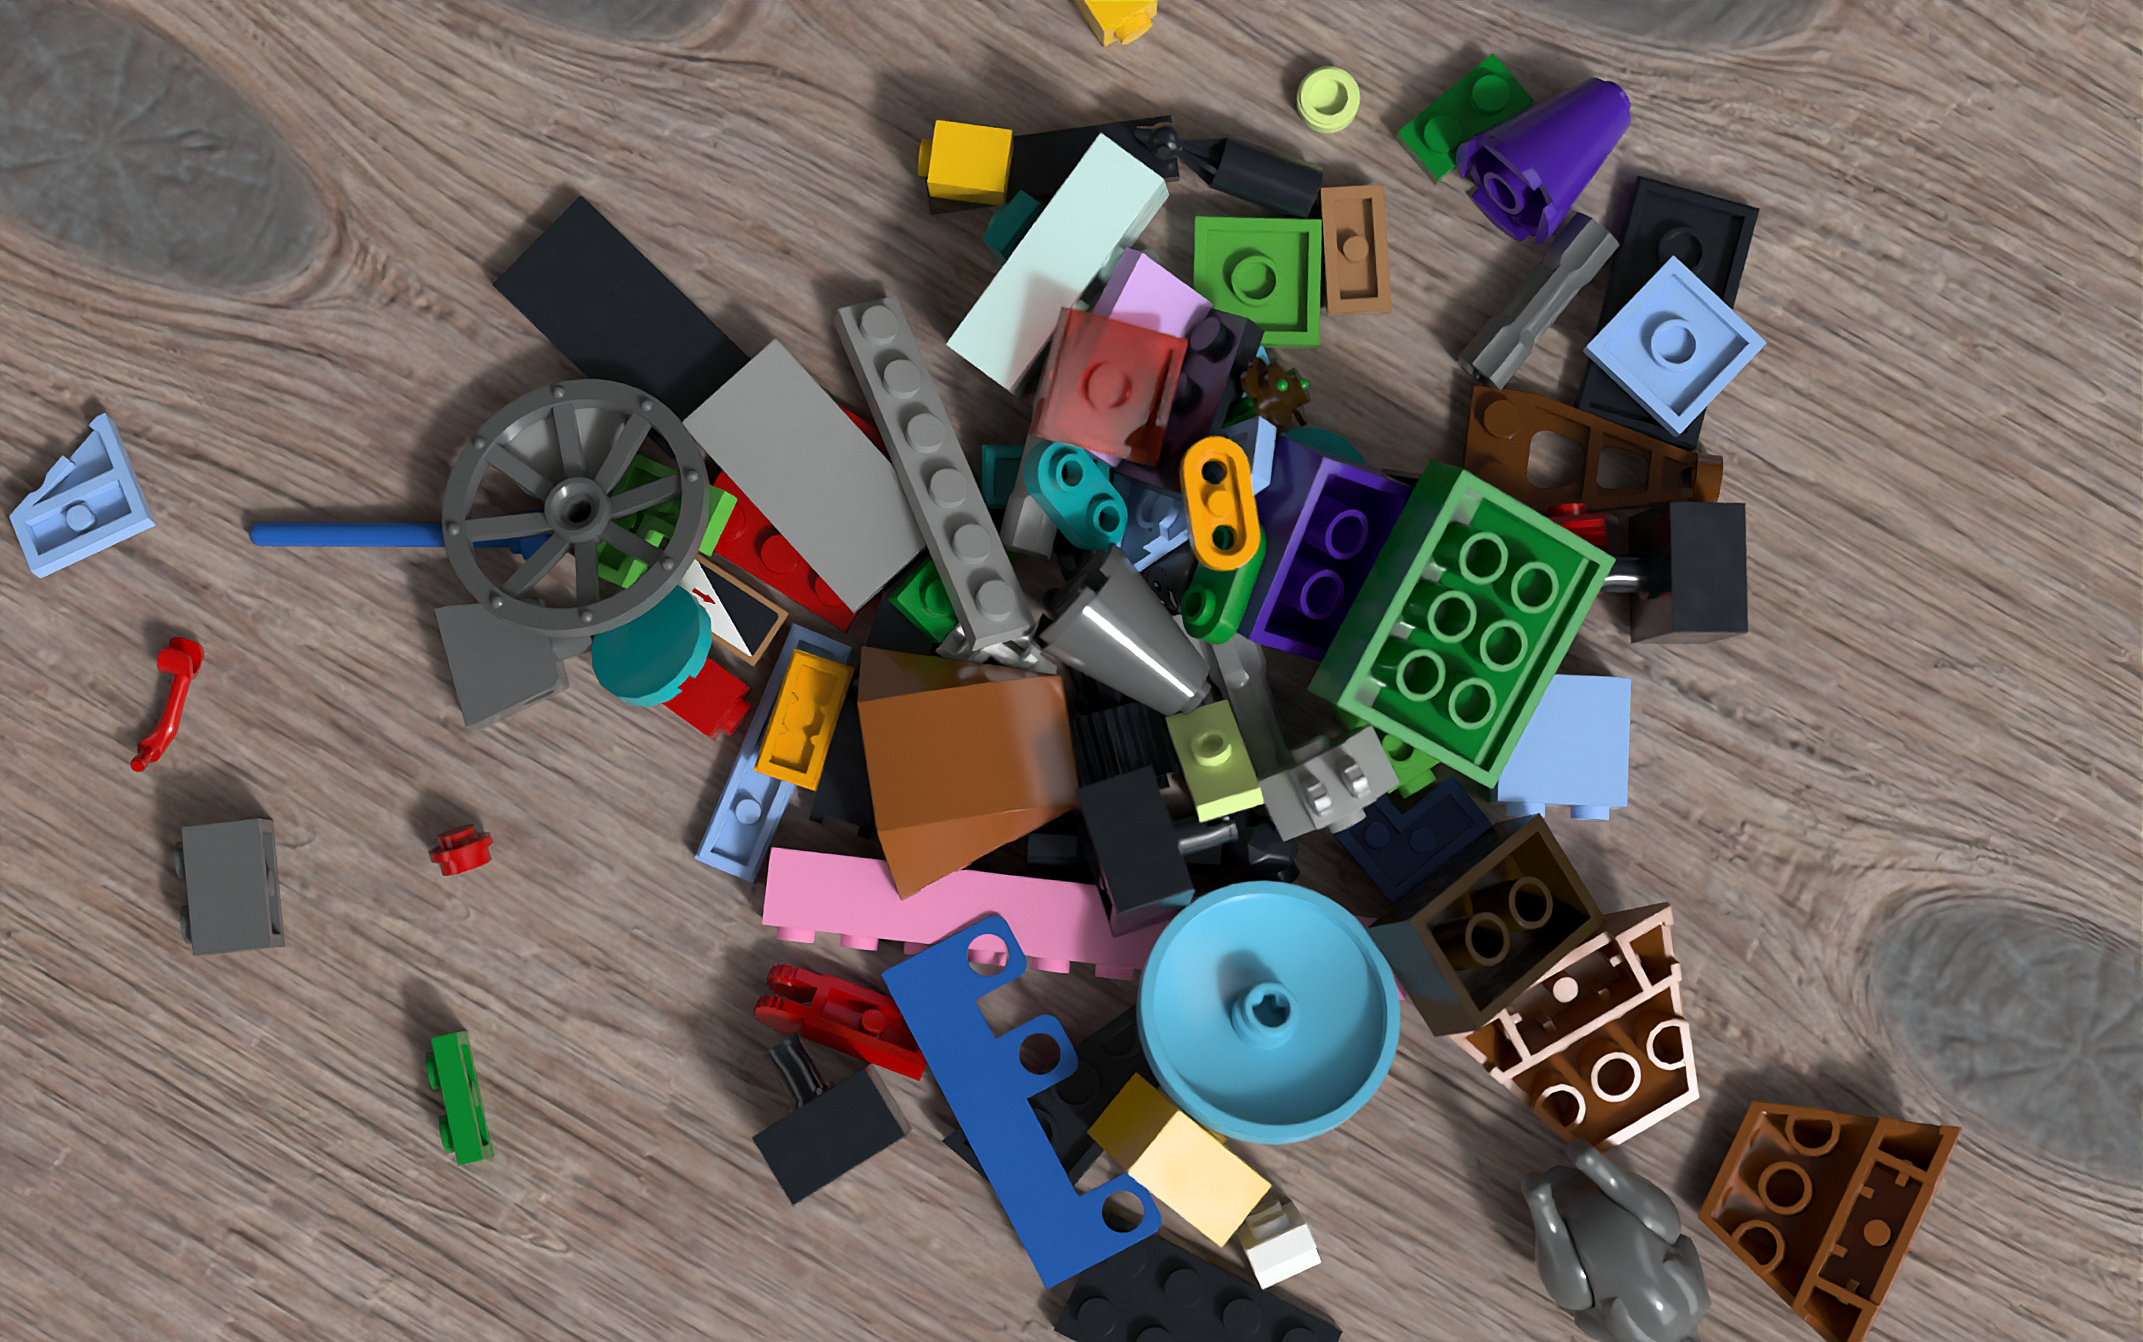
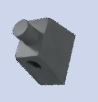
M528 597L520 600L530 605L548 608L547 603L539 597ZM480 603L443 606L434 609L465 726L475 730L493 725L569 688V681L563 660L592 652L594 635L576 638H555L527 633L497 619Z

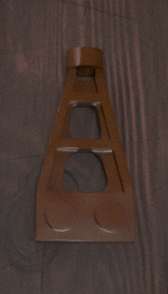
M1474 385L1471 391L1462 469L1545 518H1549L1548 507L1572 503H1585L1587 513L1663 505L1668 502H1717L1723 476V456L1685 451L1538 393L1508 389L1495 390L1492 387ZM1550 431L1575 441L1581 447L1584 453L1583 472L1575 483L1567 486L1539 488L1528 480L1527 469L1531 439L1536 433ZM1606 447H1613L1641 455L1647 462L1645 483L1635 489H1607L1601 487L1597 483L1600 451ZM1686 467L1691 468L1689 488H1684L1680 482V474Z

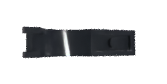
M917 556L885 586L866 643L867 647L932 655L935 643H931L888 600L926 556ZM859 664L833 733L809 820L822 824L825 815L858 825L860 827L857 836L870 840L876 820L858 709Z

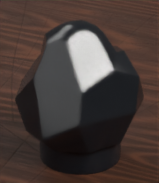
M1251 808L1239 810L1229 815V819H1234L1239 840L1222 844L1223 868L1242 882L1273 881L1291 884L1297 879L1300 870L1294 858L1298 853V844L1294 838L1284 842L1280 839L1275 829L1276 825L1270 815L1260 817Z

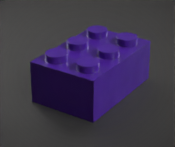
M1280 435L1273 452L1270 485L1256 493L1254 497L1258 522L1266 532V554L1242 622L1236 633L1250 641L1322 662L1409 500L1414 487L1376 468Z

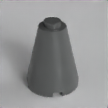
M1114 542L1109 543L1107 551L1103 548L1099 549L1075 572L1055 596L1059 600L1054 608V612L1057 614L1052 621L1042 613L1031 635L1028 637V642L1041 652L1168 717L1175 714L1178 710H1181L1185 715L1192 712L1205 698L1211 688V685L1205 681L1210 667L1125 552Z

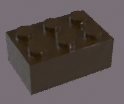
M1536 813L1497 822L1366 929L1433 1036L1439 1037L1479 1031L1603 925L1606 919L1542 815Z

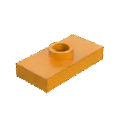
M794 648L753 771L816 791L833 733L856 669Z

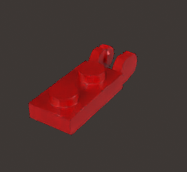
M778 963L777 966H772L766 978V985L769 986V990H772L774 994L780 996L765 994L764 997L760 996L753 1009V1016H756V1020L760 1021L761 1025L764 1024L767 1028L772 1027L775 1031L785 1035L800 1032V1037L920 1081L927 1061L893 998L826 973L820 976L799 967L794 968L792 965L789 966L785 963L783 965ZM811 1002L810 1007L800 1003Z

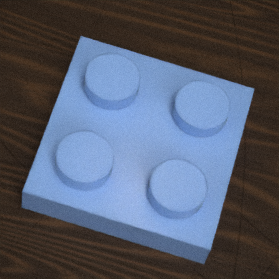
M1673 255L1584 348L1583 352L1676 438L1767 342Z

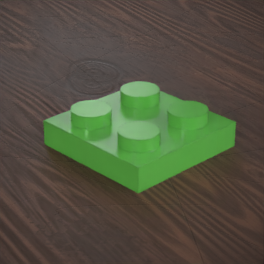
M1195 216L1193 290L1214 304L1213 309L1247 317L1265 332L1260 346L1263 345L1264 348L1318 349L1320 333L1322 219Z

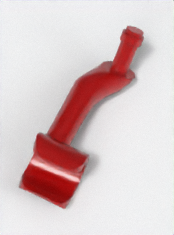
M174 636L169 640V648H163L158 653L157 669L173 675L162 715L156 726L138 744V755L130 762L131 768L135 772L144 771L148 766V762L158 761L177 734L191 680L195 679L198 675L204 658L203 647L195 641Z

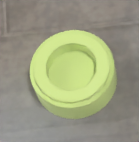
M1332 66L1320 67L1308 73L1300 83L1296 96V109L1300 119L1306 126L1320 133H1334L1347 127L1354 119L1360 103L1359 88L1353 77L1346 71Z

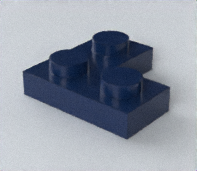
M1451 775L1404 814H1401L1388 797L1382 794L1376 798V801L1362 807L1366 815L1364 819L1332 834L1389 904L1395 906L1493 824Z

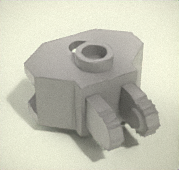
M1365 724L1330 740L1326 734L1314 737L1291 750L1294 758L1276 766L1257 778L1263 801L1283 842L1309 831L1319 830L1325 826H1328L1331 833H1336L1358 823L1366 817L1362 807L1376 801V798L1400 783L1371 724Z

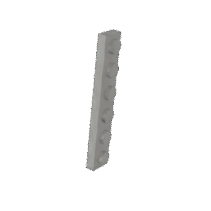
M896 295L839 308L833 321L971 651L1031 635L1036 625L1035 619Z

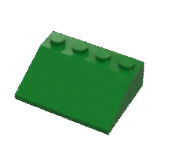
M1429 460L1307 690L1493 789L1614 565L1616 558L1467 471Z

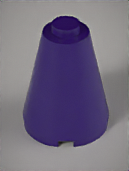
M1592 77L1472 135L1459 146L1456 153V164L1461 179L1468 173H1471L1473 180L1479 188L1471 195V198L1481 212L1509 237L1522 242L1531 235L1536 237L1534 244H1541L1555 232L1631 124L1630 100L1625 91L1616 83Z

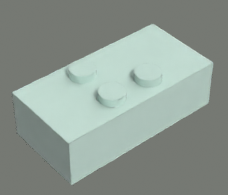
M1100 133L946 345L1020 399L1043 368L1045 358H1050L1065 336L1069 338L1084 320L1091 308L1088 305L1101 286H1107L1126 247L1131 248L1169 196L1164 179Z

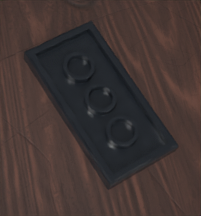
M1638 175L1632 187L1618 239L1619 246L1615 250L1591 341L1673 255L1733 310L1760 208ZM1588 356L1573 406L1576 409L1688 452L1696 450L1707 409L1706 406L1683 432L1675 438Z
M581 195L492 284L587 378L610 380L638 388L666 405L681 422L752 360ZM651 427L647 436L675 462L676 457L669 443Z

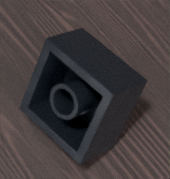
M1668 502L1628 517L1629 554H1609L1616 558V561L1599 592L1630 593L1631 644H1706L1748 633L1745 503Z
M1151 765L1075 789L1073 820L1113 938L1174 919L1182 910L1190 905L1194 892L1184 856L1223 843L1239 840L1234 819H1229V815L1232 813L1202 822L1199 820L1197 811L1171 819L1166 810Z
M797 1033L762 1054L764 1060L768 1061L793 1105L788 1107L791 1114L752 1137V1140L792 1206L904 1138L912 1130L911 1125L873 1064L868 1065L836 1086L833 1081L826 1084L800 1042V1037Z

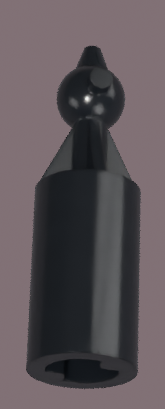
M1162 122L1153 127L1136 126L1133 134L1146 145L1149 153L1158 160L1167 161L1178 156L1208 185V188L1296 219L1307 218L1315 201L1323 175V167L1228 133L1225 136L1183 138V134L1177 126L1172 123Z

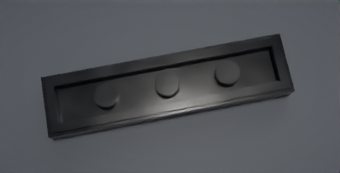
M1171 115L1013 136L1014 147L1006 204H1010L1020 189L1036 200L1052 199L1100 133L1162 177L1165 183L1179 181L1177 156L1167 161L1158 160L1149 153L1146 145L1133 135L1136 126L1153 127L1162 122L1172 123ZM925 177L931 215L997 206L930 197L927 185L928 177Z

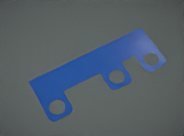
M990 916L880 974L1045 1288L1049 1289L1154 1234L1160 1228L1162 1219L1148 1189L1128 1173L1121 1174L1078 1197L1027 1098L1071 1076L1078 1067V1056L1061 1023L1052 1015H1040L995 1039L975 1000L1020 977L1026 969L1027 960L1009 924L1001 917ZM984 934L998 936L1005 942L1009 950V960L1006 967L1000 973L993 976H983L976 973L970 967L967 960L969 945L975 938ZM1031 1034H1048L1060 1046V1061L1056 1068L1047 1074L1037 1075L1030 1073L1020 1062V1045ZM1118 1191H1128L1135 1194L1142 1202L1144 1208V1216L1140 1225L1126 1233L1113 1231L1105 1224L1102 1217L1103 1203L1108 1196Z

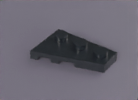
M1211 308L1205 319L1193 331L1190 344L1175 370L1162 383L1158 392V398L1140 429L1130 437L1125 448V454L1114 472L1133 485L1184 502L1180 481V464L1183 456L1193 445L1209 437L1229 438L1221 430L1228 407L1234 405L1243 397L1244 390L1241 385V375L1249 369V361L1257 356L1265 331L1247 317ZM1210 461L1204 462L1201 474L1203 479L1205 478Z

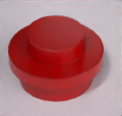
M469 824L439 834L437 836L439 845L428 852L431 862L439 863L442 875L450 876L473 870L490 862L492 858L488 847L493 844L490 832L476 833L474 824Z

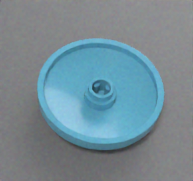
M1252 881L1229 885L1200 897L1182 910L1165 928L1150 951L1141 974L1137 994V1023L1142 1048L1155 1077L1175 1103L1192 1118L1218 1133L1241 1141L1257 1144H1287L1308 1140L1336 1128L1355 1114L1372 1097L1387 1075L1394 1059L1400 1031V1004L1395 979L1388 962L1368 930L1356 917L1336 902L1313 890L1283 882Z

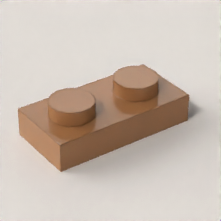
M1384 184L1320 188L1319 207L1320 219H1322L1321 238L1326 316L1390 314L1392 305Z

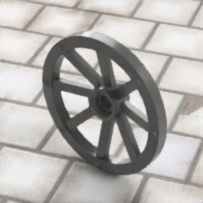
M574 379L542 386L523 394L495 412L474 433L461 451L450 474L443 500L442 530L445 548L456 575L469 593L488 612L514 628L531 634L555 638H576L613 630L631 622L657 605L674 589L693 563L704 538L709 517L710 489L707 470L696 443L679 418L666 405L648 393L624 383L601 379ZM598 408L630 415V419L594 481L588 479L575 410ZM554 415L566 476V480L560 482L557 486L503 449L511 439L524 429ZM652 427L669 443L675 454L680 472L611 497ZM489 465L545 503L544 512L471 519L475 494ZM682 496L679 519L664 551L615 524L616 519ZM591 513L586 521L578 523L584 514ZM554 533L500 588L496 587L483 572L473 547V542ZM605 542L650 568L638 581L627 589L599 602L597 545ZM572 547L575 548L577 607L545 608L520 601Z

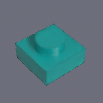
M1021 189L1010 204H1004L994 213L989 222L987 233L982 238V241L1002 266H1004L1044 211L1040 202Z

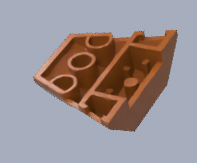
M867 646L861 647L858 709L876 827L900 900H906L919 893L922 888L954 871L958 872L971 865L972 861L1008 842L1021 838L1073 810L1075 789L1080 788L1061 675Z
M1669 902L1604 914L1606 922L1479 1031L1446 1035L1568 1144L1571 1140L1583 1139L1590 1143L1599 1153L1603 1154L1700 1098L1689 1022L1684 1019L1679 981L1682 980L1680 963L1675 958L1671 925H1674L1672 906Z
M1752 1100L1700 1210L1698 1218L1826 1342H1864L1887 1300L1937 1193L1962 1127L1839 1113L1831 1110Z

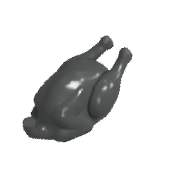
M1579 1138L1571 1140L1566 1148V1155L1578 1169L1557 1165L1549 1169L1543 1176L1539 1173H1529L1523 1177L1521 1191L1528 1203L1535 1226L1534 1255L1538 1274L1548 1294L1562 1307L1574 1310L1575 1325L1580 1330L1599 1342H1701L1698 1336L1697 1324L1706 1316L1712 1305L1697 1249L1690 1237L1680 1233L1681 1219L1673 1201L1662 1189L1648 1179L1616 1166L1599 1153L1590 1143Z

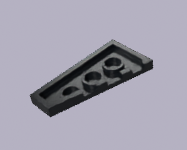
M1137 1003L1073 1047L1078 1056V1067L1071 1076L1027 1098L1073 1187L1105 1151L1087 1131L1135 1072L1158 1089L1161 1085L1149 1066L1142 1048L1138 1032ZM1060 1057L1036 1074H1047L1054 1070L1060 1061ZM961 1127L942 1140L943 1143L990 1183Z

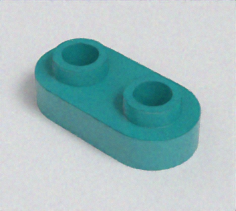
M1044 440L1030 450L1023 467L1025 486L1033 499L1073 546L1083 550L1098 551L1101 548L1107 550L1111 542L1117 545L1127 528L1128 512L1126 504L1085 450L1077 443L1069 440ZM1064 464L1068 468V476L1065 482L1061 476ZM1102 510L1103 519L1100 527L1098 519Z

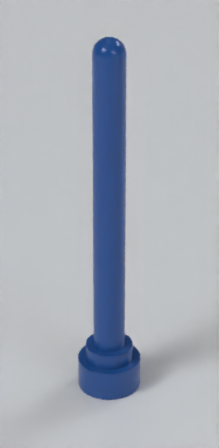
M524 510L522 514L544 512L545 510ZM259 521L254 523L249 529L251 542L257 546L445 547L442 522ZM554 533L473 542V547L510 548L512 554H522L523 559L528 560Z

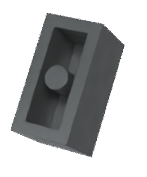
M255 818L181 827L182 842L175 844L174 862L178 878L186 880L188 905L181 908L180 926L184 942L192 944L193 956L285 947L273 820Z

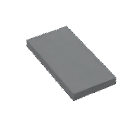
M776 338L682 422L698 444L854 614L927 548L925 539L894 466Z

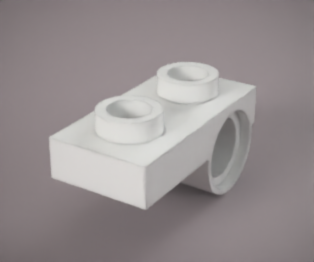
M1272 1200L1258 1205L1245 1218L1246 1223L1239 1225L1235 1230L1262 1290L1321 1263L1315 1249L1317 1246L1293 1201L1281 1206L1279 1200Z

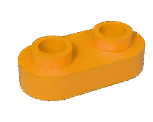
M1209 437L1193 445L1183 456L1180 464V481L1190 544L1194 555L1208 568L1218 571H1229L1246 564L1254 556L1259 546L1260 531L1250 468L1244 451L1229 439ZM1214 461L1221 466L1223 478L1219 484H1209L1203 479L1201 469L1204 462ZM1224 526L1232 532L1234 540L1230 549L1221 550L1213 544L1212 532L1215 527Z

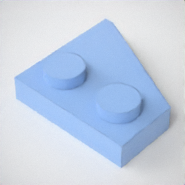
M106 413L97 416L89 424L94 431L69 460L62 455L46 474L43 485L37 491L29 493L9 516L30 571L39 578L45 577L156 525L115 422Z

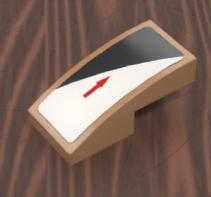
M698 553L684 577L677 584L695 596L700 605L706 609L711 619L712 640L753 667L789 615L788 612Z

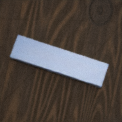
M794 623L694 858L752 883H756L796 787L795 784L753 771L793 649L795 648L847 665L853 648Z

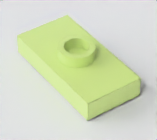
M1227 699L1195 708L1187 715L1182 712L1165 717L1168 731L1200 822L1263 804L1258 780Z

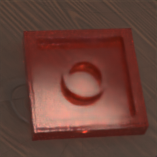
M1061 306L1029 435L1156 467L1188 339Z

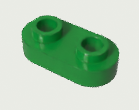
M1259 522V546L1254 556L1246 564L1233 570L1218 571L1206 567L1200 561L1198 562L1190 587L1181 603L1183 626L1190 637L1220 645L1230 640L1237 632L1266 554V532ZM1224 526L1215 527L1212 532L1213 544L1221 550L1231 548L1234 540L1232 532Z

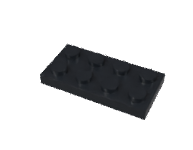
M1111 1212L1106 1222L1110 1229L1119 1233L1130 1232L1138 1227V1225ZM1152 1234L1083 1270L1054 1326V1331L1075 1342H1338L1343 1332L1341 1328L1264 1289L1262 1290V1288L1156 1234Z

